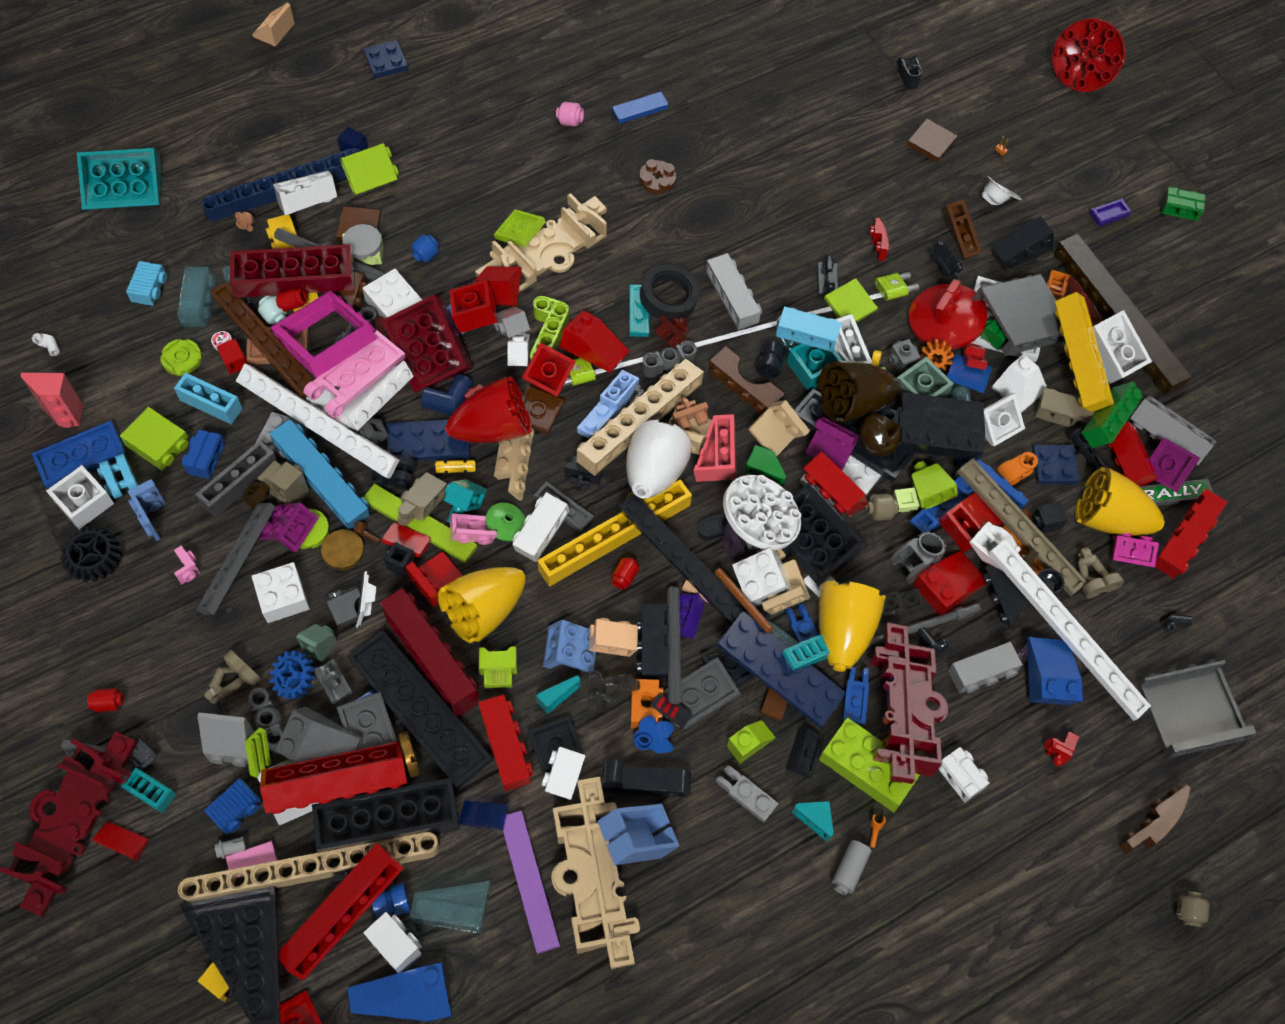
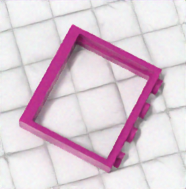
M331 290L271 327L279 342L315 378L376 340L373 332L375 328L371 325L370 321H366L360 312H355L349 303L346 304L340 295L336 296ZM333 311H336L357 329L315 357L293 338Z

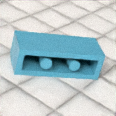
M784 306L776 337L834 352L842 322Z
M185 373L174 387L180 401L231 425L242 411V406L237 396L188 373Z

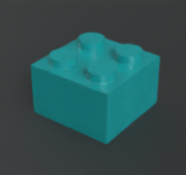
M800 344L790 349L787 358V364L807 391L818 387L820 373L827 364H831L834 361H843L835 349L834 352H830L805 344Z

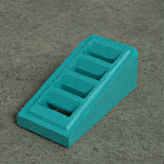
M822 635L812 637L782 651L792 670L824 661L830 653ZM794 653H796L797 657L799 658V660H800L799 662H798L797 658L795 657Z
M577 675L536 695L537 703L547 714L550 713L581 687L580 677Z
M136 767L128 781L121 786L160 813H164L176 796V793ZM140 777H142L143 779L140 781L137 787L133 789L132 787L134 786V784ZM148 782H150V784L148 785V787H147V788L145 789V791L141 794L140 792L142 791V789L146 786V784H147ZM157 787V788H158L157 791L154 793V795L151 797V799H149L148 797L151 795V793H152V792L154 791V789Z

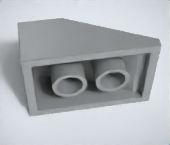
M198 713L202 750L209 762L214 764H223V761L232 762V765L245 767L248 764L244 741L254 733L246 718Z

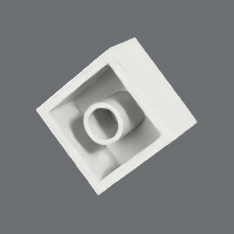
M82 465L46 490L56 505L78 529H81L114 504L108 493Z
M771 547L732 565L743 594L755 607L767 601L769 596L786 593V590L791 587L778 552Z
M294 562L252 575L262 614L267 623L310 610Z
M385 912L363 933L397 973L405 972L423 956L420 952L422 946L411 932L407 935L404 933L406 928L395 914L390 917Z

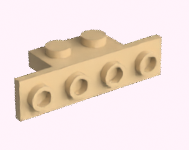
M533 428L532 432L527 434V436L500 442L494 477L498 480L510 478L508 492L519 501L523 500L529 456L534 436Z

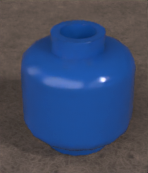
M422 234L411 244V249L413 250L411 255L418 262L422 260L428 263L439 253V243L430 234L427 236Z

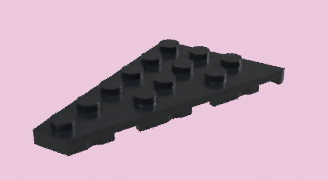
M275 886L181 903L180 908L250 1023L281 1024L277 895Z

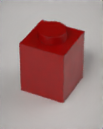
M235 339L217 346V350L229 375L241 371L244 364H247Z

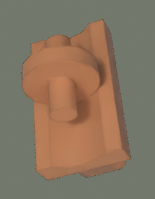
M683 397L680 400L681 405L676 406L677 412L672 414L673 419L670 420L672 425L675 424L687 431L692 427L689 422L691 419L695 418L698 426L705 425L709 421L707 402L696 405L695 400L688 401L686 397Z

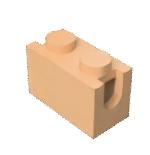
M608 618L596 619L595 625H590L589 651L630 657L637 651L638 626L631 625L627 621L612 622Z

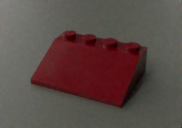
M433 294L382 320L391 342L405 353V359L402 361H405L414 375L409 380L414 393L474 369L441 296Z

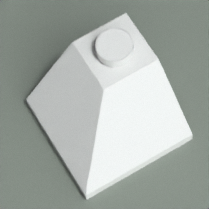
M1025 354L1013 362L992 386V389L1002 398L1015 393L1021 413L1039 399L1044 389L1047 388L1039 366Z

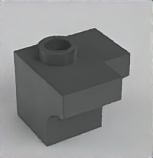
M356 586L347 590H336L325 598L337 625L358 616L354 604L361 595Z

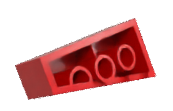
M1205 488L1189 507L1157 556L1155 567L1173 579L1179 573L1183 575L1190 565L1187 563L1188 560H1193L1199 552L1198 545H1202L1209 536L1207 532L1209 529L1212 530L1218 522L1217 517L1228 502Z

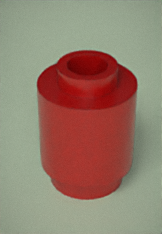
M293 288L280 292L276 298L278 308L284 312L303 307L308 302L307 294L302 288Z
M630 557L622 558L612 574L611 583L621 590L629 587L640 569L637 561Z
M118 688L94 690V692L88 694V708L95 712L118 711L124 705V694Z

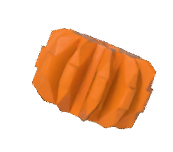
M938 339L934 340L935 344L928 341V347L921 348L923 353L920 354V359L927 357L938 368L946 371V364L951 365L952 360L950 358L954 357V353L950 352L952 346H946L945 340L940 344ZM936 353L937 355H940V357L937 358L936 356H933V355Z

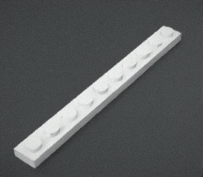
M244 364L236 382L386 478H391L399 459L251 365Z
M1004 539L988 553L989 556L1133 721L1137 720L1151 705L1008 541Z

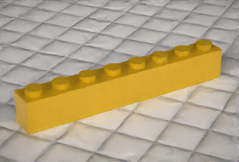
M678 480L664 492L644 499L643 503L663 522L689 507L692 494L683 482ZM620 513L538 560V571L550 587L642 533Z

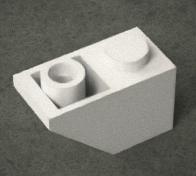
M523 332L508 339V366H528L530 334Z

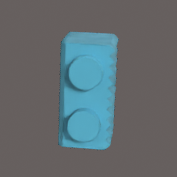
M138 261L132 280L126 290L131 302L154 305L155 300L160 298L162 283L165 284L167 281V273L161 264Z

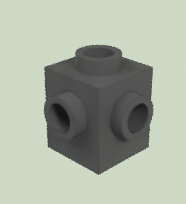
M909 339L894 343L888 356L890 363L895 366L899 374L904 373L917 364L921 358L917 347Z
M370 418L358 431L353 430L378 447L388 436L381 419Z

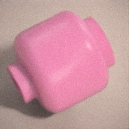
M563 102L556 110V117L561 125L576 127L584 119V110L578 103Z

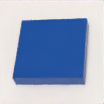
M955 353L947 377L954 383L984 393L992 367L987 365L986 370L968 367L964 362L963 356Z

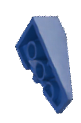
M442 963L415 968L348 987L350 1011L354 1014L394 1017L424 1022L452 1017L445 970Z

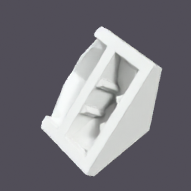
M987 522L969 542L982 561L1000 570L1002 569L988 554L994 547L1006 539L1017 553L1021 550L1012 535L1003 528L992 525L990 522Z

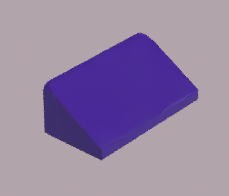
M680 593V636L692 639L695 637L705 605L704 599L699 594Z

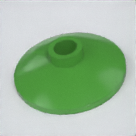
M497 503L493 505L485 517L488 531H497L496 538L502 541H513L515 534L518 531L521 532L525 526L524 514L518 507L510 503Z

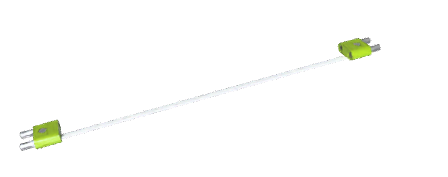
M910 272L903 274L893 273L875 278V285L880 293L870 295L869 297L872 300L883 297L888 301L907 296L909 292L919 290V285L917 283L909 286L905 284L903 280L911 278ZM829 306L807 313H814L818 315L821 313L832 311V309ZM780 320L696 342L695 345L700 347L777 326ZM643 357L622 362L615 369L640 363ZM582 358L573 359L576 363L564 386L569 384L575 386L596 380V374L607 371L601 368L593 370L591 363Z

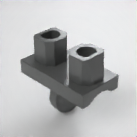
M334 659L316 668L314 671L332 704L352 694Z

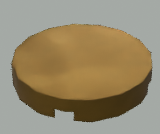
M342 529L329 534L321 547L324 562L329 567L342 571L352 569L362 560L365 550L362 539L357 533Z
M408 732L400 733L399 739L411 778L418 776L420 773Z

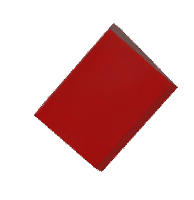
M487 266L474 282L487 279L495 297V305L517 306L522 268Z
M540 342L522 379L538 389L558 397L576 361Z

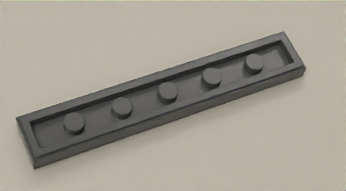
M258 503L196 611L204 615L215 614L274 511L275 506L273 504Z

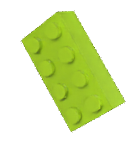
M847 718L829 742L819 760L894 813L920 775L915 773L913 784L891 781L889 763L873 761V755L877 748L886 749L883 746V742Z

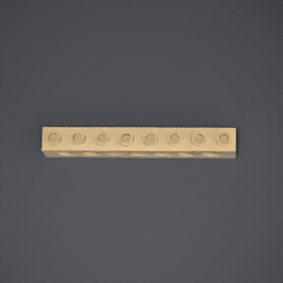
M687 359L683 360L680 364L677 363L672 371L667 375L664 374L654 386H649L642 396L636 397L629 407L623 408L617 417L610 419L606 423L605 427L600 431L594 432L586 443H581L577 448L576 462L595 476L629 447L633 433L639 425L646 421L662 419L681 402V398L687 397L702 384L704 371Z

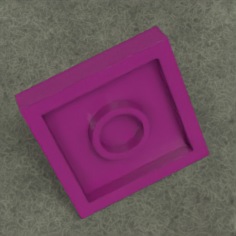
M1164 437L1150 457V461L1159 478L1156 481L1178 493L1200 457Z

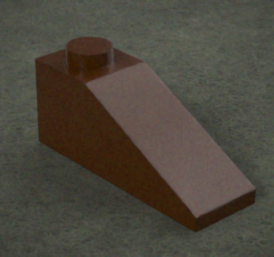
M962 199L943 207L941 210L947 227L963 259L982 253L965 200Z

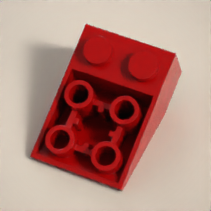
M976 493L960 502L938 520L963 553L972 548L969 542L987 522L998 527L1004 524Z

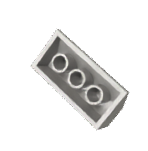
M1152 396L1145 398L1130 418L1133 420V425L1141 430L1143 428L1150 432L1149 435L1156 441H1160L1164 437L1200 457L1197 465L1200 464L1217 442Z

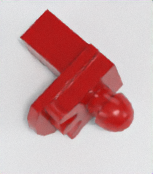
M1068 732L1063 742L1055 738H1048L1045 741L1046 755L1053 757L1055 766L1059 767L1063 763L1066 764L1073 755L1079 736Z

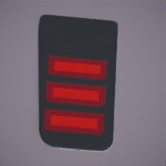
M658 694L651 704L655 710L681 729L685 727L692 716V713L682 706L670 704L669 698L662 694Z

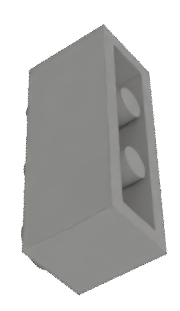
M1008 642L954 662L948 672L959 694L965 691L972 693L978 690L981 685L991 686L997 683L1000 678L1006 677V679L1016 676L1018 674L1017 671L1023 664L1012 643Z

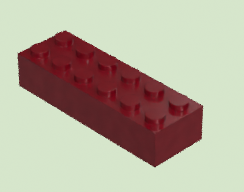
M351 245L231 251L230 286L234 297L272 296L293 288H302L306 293L354 290V257Z
M403 588L380 602L384 617L440 697L459 718L478 705V686L472 677H466L464 666L459 660H454L453 652L447 643L442 644L438 630L435 626L430 627L427 622L429 620L422 609L418 610L415 605L417 604L412 594H406Z

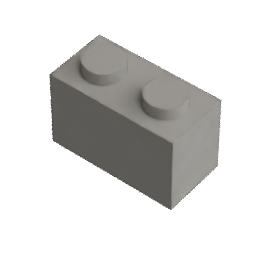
M513 306L497 312L498 322L493 324L496 332L499 331L500 334L510 338L530 330L523 310Z

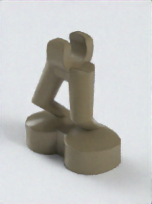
M1088 547L1080 550L1081 553L1077 555L1079 560L1078 567L1080 575L1088 582L1082 588L1087 599L1094 598L1103 592L1114 591L1122 586L1124 580L1119 573L1109 574L1096 554L1092 555ZM1092 565L1102 578L1089 577L1088 566Z
M232 650L223 656L228 667H218L209 684L211 688L205 693V697L212 704L217 703L220 698L225 700L240 688L244 682L256 685L261 680ZM238 673L239 677L223 688L220 686L224 674Z

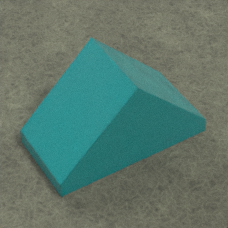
M829 801L796 804L792 814L828 842L834 834Z

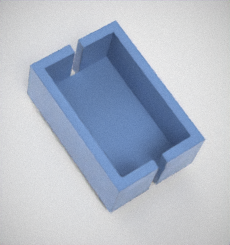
M662 804L617 808L597 821L604 840L609 841L607 847L614 865L660 859L679 847L672 827H668L653 838L652 834L670 823Z

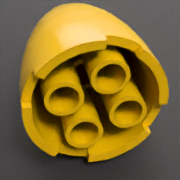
M1101 467L1097 469L1084 484L1087 488L1083 493L1082 499L1077 500L1075 510L1076 521L1098 531L1117 535L1125 533L1132 534V536L1148 535L1160 531L1165 523L1161 511L1152 498L1133 481L1110 468Z
M495 567L469 573L446 584L438 592V601L441 611H446L449 619L453 622L450 627L468 643L481 641L506 619L517 604L525 586V574L517 568Z
M835 581L822 583L818 611L819 631L830 653L827 656L829 665L833 666V670L846 672V669H850L860 659L872 641L882 616L886 598L885 595H879L880 590L854 582L836 585Z

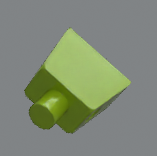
M921 461L914 466L916 472L911 475L912 485L915 488L921 511L924 508L927 510L958 497L957 484L939 464L927 467L926 463Z

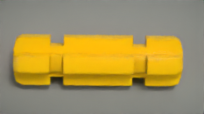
M449 460L447 463L436 461L435 470L437 473H445V471L456 473L464 472V470L475 472L476 462L475 460H467V462H464V460Z

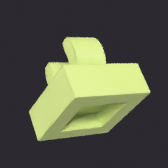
M915 488L894 490L893 495L898 503V512L918 510L919 502Z

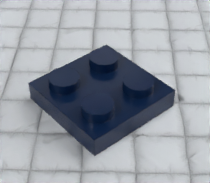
M397 40L363 49L374 79L408 70V64Z
M1074 445L1033 446L1032 453L1038 458V463L1035 467L1037 484H1078L1079 475Z

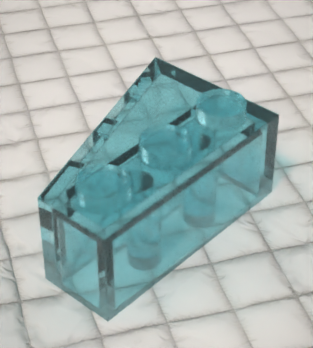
M490 881L414 893L409 917L413 923L482 934L491 883Z

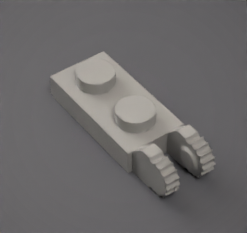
M727 766L724 771L737 783L732 786L725 778L718 776L716 779L718 785L725 789L729 796L759 820L765 822L779 803L745 776H741L734 768Z

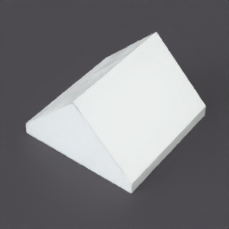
M1015 393L984 409L985 438L991 446H996L1025 429Z

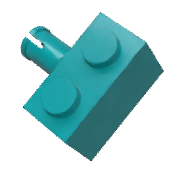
M467 479L449 483L445 489L446 497L444 501L453 506L446 521L450 523L451 514H463L464 511L479 509L488 489Z

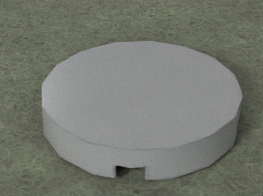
M355 225L345 232L343 245H351L353 257L356 259L373 257L381 249V234L371 225Z

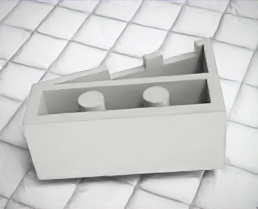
M329 171L273 184L279 207L285 215L322 202H330L333 198L337 197L333 177Z
M853 315L835 319L842 322L834 348L843 361H859L872 364Z

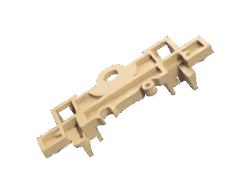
M570 193L567 195V204L570 207L567 209L565 207L561 208V218L558 219V223H555L554 220H548L546 228L538 231L525 248L508 241V246L502 249L496 241H493L492 251L490 252V257L493 260L476 270V276L478 277L487 266L521 267V274L526 278V282L519 286V292L535 283L537 281L536 276L547 269L557 273L569 270L574 263V254L572 253L583 246L588 249L607 237V223L600 217L606 213L607 208L595 196L581 204ZM590 224L600 235L596 237V234L586 225ZM560 256L565 261L562 264H556L554 258Z
M600 777L578 780L577 784L581 803L553 808L558 844H565L567 860L559 862L554 867L551 877L552 884L559 894L563 896L573 894L577 917H572L571 922L577 954L607 946L611 969L631 966L635 962L630 934L640 931L639 921L635 917L626 919L624 902L627 896L620 897L615 892L618 887L624 886V882L619 880L617 866L614 865L607 847L609 841L604 840L599 824L596 822V818L606 816L614 809H617V806L614 802L605 803ZM582 818L584 825L561 827L559 819ZM568 870H573L577 874V880L572 884L566 883L563 879L564 873ZM602 924L604 937L595 941L580 942L579 933L586 932Z

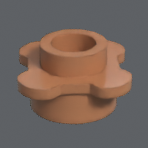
M236 212V226L251 232L254 223L253 216L248 212Z

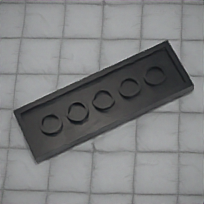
M812 389L794 411L804 424L816 433L818 428L815 425L818 419L823 417L829 418L824 414L820 406L823 403L821 393ZM862 419L835 422L860 436L851 456L892 483L915 454L914 452L896 449L890 455H872L865 450L861 441L859 427L863 423Z

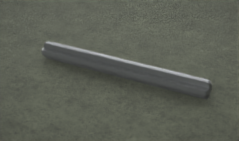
M277 228L274 233L275 239L293 247L320 246L280 228ZM354 260V272L362 273L364 277L373 281L384 275L383 272Z
M670 586L667 590V604H669L668 687L670 704L677 705L682 701L679 588Z

